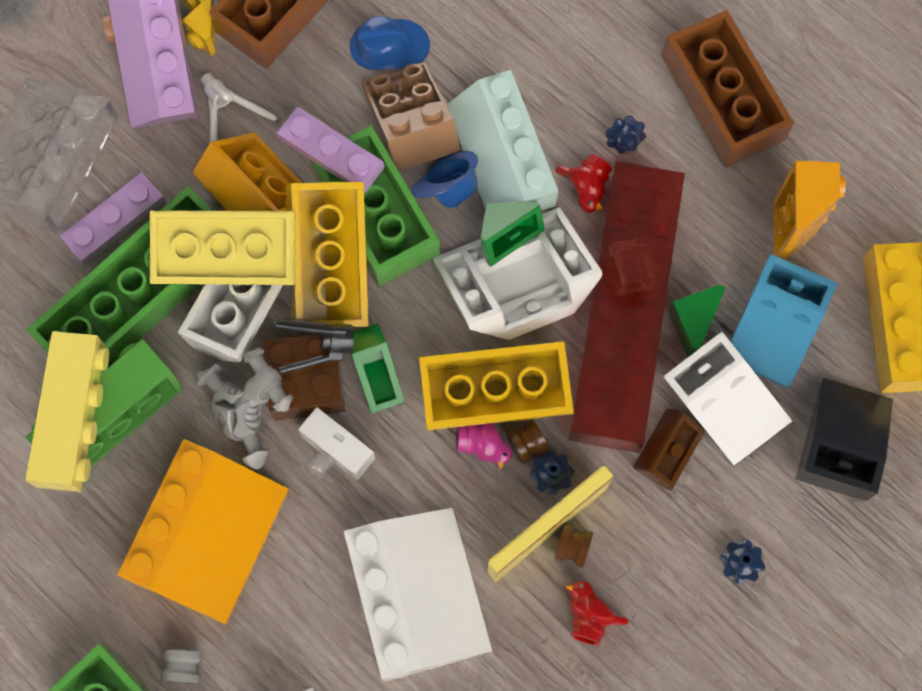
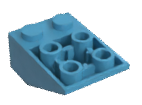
M770 254L759 274L730 341L756 375L788 389L790 388L824 317L838 284L837 282Z

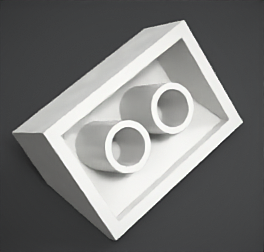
M205 284L180 327L178 334L192 348L221 361L240 362L283 285Z

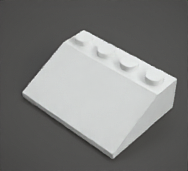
M453 508L378 521L344 531L383 682L492 652Z

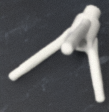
M207 73L201 78V82L205 86L204 92L209 98L210 142L218 141L217 110L232 101L273 122L277 121L278 117L235 94L226 88L221 80L215 79L211 73Z

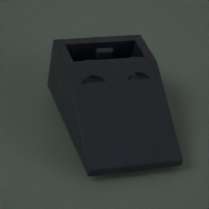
M822 378L795 479L863 501H867L878 494L887 458L893 399Z

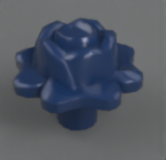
M631 115L625 117V119H615L613 126L605 132L608 138L606 141L607 146L615 148L620 154L626 151H635L639 143L646 139V134L643 131L645 124L636 121Z
M549 451L545 456L534 459L533 464L535 468L531 470L530 477L536 481L538 491L544 492L548 488L549 494L554 496L561 489H567L571 486L569 478L573 477L575 471L568 464L566 455L561 454L557 457L554 451Z
M747 539L740 543H728L726 546L728 552H723L720 555V559L724 564V576H733L734 583L741 584L745 581H757L759 578L758 572H762L765 569V564L761 560V548H752L751 541Z

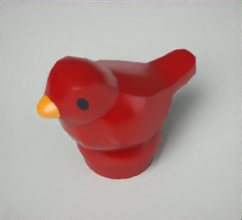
M590 154L587 159L582 160L579 167L566 168L557 166L555 172L571 182L578 196L579 205L584 212L593 213L603 209L600 200L605 193L604 183L609 180V174L612 172L611 166L605 160L595 154Z
M579 580L572 585L566 586V590H568L571 596L570 612L574 617L571 623V628H573L571 637L585 644L598 646L600 645L601 638L605 637L606 627L611 625H628L629 619L615 615L595 595L593 587L589 582Z

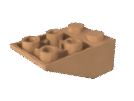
M426 62L411 64L403 69L387 74H379L371 79L362 81V86L384 147L398 171L460 152L454 118Z

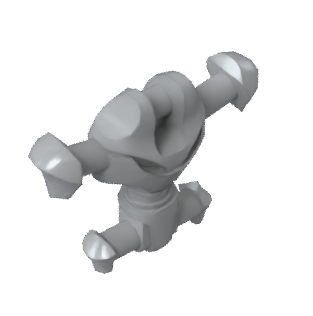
M259 347L245 354V363H249L255 372V375L246 381L245 388L231 381L224 382L220 378L222 368L215 363L206 370L197 371L195 378L198 386L208 385L215 393L211 403L213 417L215 421L221 422L224 427L223 434L227 439L244 441L249 455L242 460L253 469H260L264 466L270 449H262L256 434L261 428V404H265L271 398L275 404L272 406L275 411L286 412L289 410L293 399L292 395L287 396L281 387L282 378L280 373L271 366H268L262 356L265 351Z

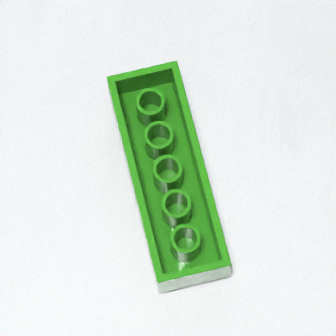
M187 186L160 211L213 210ZM149 220L29 326L26 331L47 353L49 351L52 331L97 335L109 350V367L119 359V354L125 347L141 340L201 284H150Z

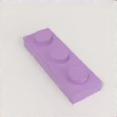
M298 106L277 132V137L280 141L342 181L364 182V194L384 169V162Z
M141 172L59 237L79 261L86 265L148 216L150 211L157 209L166 200Z

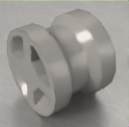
M164 650L163 658L166 661V670L161 673L160 681L199 684L200 676L196 670L197 664L202 659L201 652Z

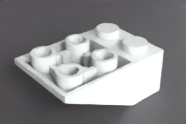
M723 332L719 333L663 376L733 465L737 464L792 422L787 413Z

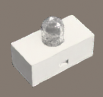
M318 407L298 429L301 437L318 450L308 462V471L313 477H324L336 464L358 481L375 460L374 451Z

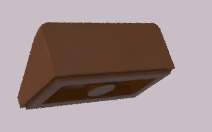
M667 409L635 462L633 469L667 490L672 491L706 430L684 411Z

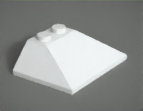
M560 207L542 214L545 231L492 267L486 263L481 239L433 258L439 274L470 330L511 340L574 314L603 276L602 270Z

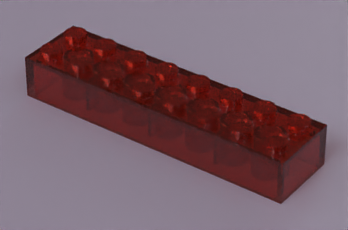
M615 162L597 262L603 276L592 292L573 406L574 414H572L568 441L639 453L644 445L685 173ZM622 253H634V254H636V255H633V254H623V255L619 256L618 258H616L618 255H620V254H622ZM626 257L634 258L640 264L644 261L651 286L617 293L611 272L613 260L615 259L612 270H614V264L616 269L617 263ZM645 267L641 268V270L643 273L645 284L647 286V283L648 285L650 284L648 281ZM617 273L616 277L613 274L618 292L619 288L622 291Z

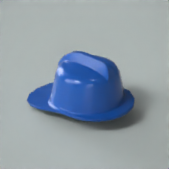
M386 16L369 18L355 31L350 41L352 58L359 66L370 70L403 69L411 64H419L424 61L430 48L428 34L422 26L413 21L391 19Z
M461 151L444 157L427 174L410 188L412 195L419 198L435 196L443 206L448 208L457 207L477 189L478 181L475 168L478 164V156L474 152Z

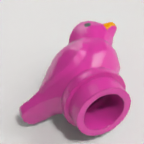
M493 423L457 427V452H465L466 455L474 453L479 460L492 462L497 465L498 469H502L504 465L509 463L512 457L511 449L502 441Z

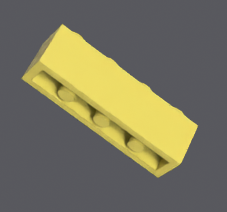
M52 331L25 481L36 488L81 492L83 482H87L89 479L91 462L90 459H87L89 444H94L97 434V424L93 421L95 408L100 407L103 399V386L100 384L101 372L107 369L109 363V350L97 335Z

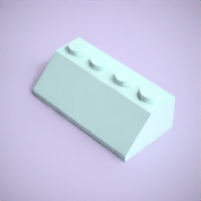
M511 70L479 79L447 104L454 118L457 137L462 151L474 152L478 156V164L475 168L478 181L477 191L484 210H486L487 203L530 201L539 203L541 211L556 207L558 188Z

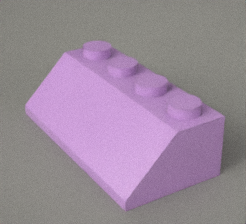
M108 0L131 128L198 118L199 113L179 1Z

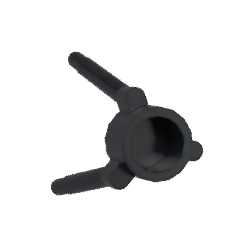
M284 318L283 321L276 320L272 324L273 327L318 333L320 334L321 350L328 351V354L278 367L277 371L280 374L326 362H341L342 353H352L354 337L351 324H325Z

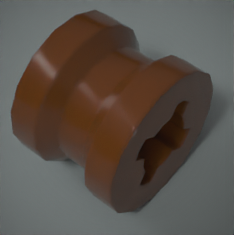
M532 419L525 422L524 428L518 431L512 429L506 433L513 452L523 465L530 462L531 456L537 453L543 455L549 451L541 430Z
M564 524L554 559L559 561L565 559L572 560L576 566L583 568L593 532L588 530L583 532L575 531L572 525Z

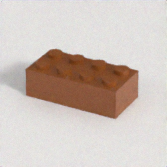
M220 0L209 12L214 30L218 35L267 70L328 0Z
M728 10L666 37L661 56L725 168L786 140L794 122Z

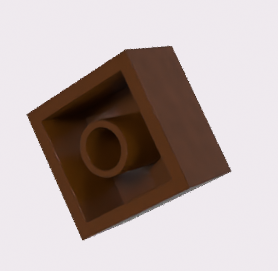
M320 334L262 341V347L265 351L263 353L264 360L268 366L276 370L278 367L328 354L327 350H321ZM326 362L280 374L282 389L287 396L292 395L293 397L288 411H275L272 407L275 404L271 398L268 400L269 412L274 421L309 417L316 407L325 414L346 412L340 362Z

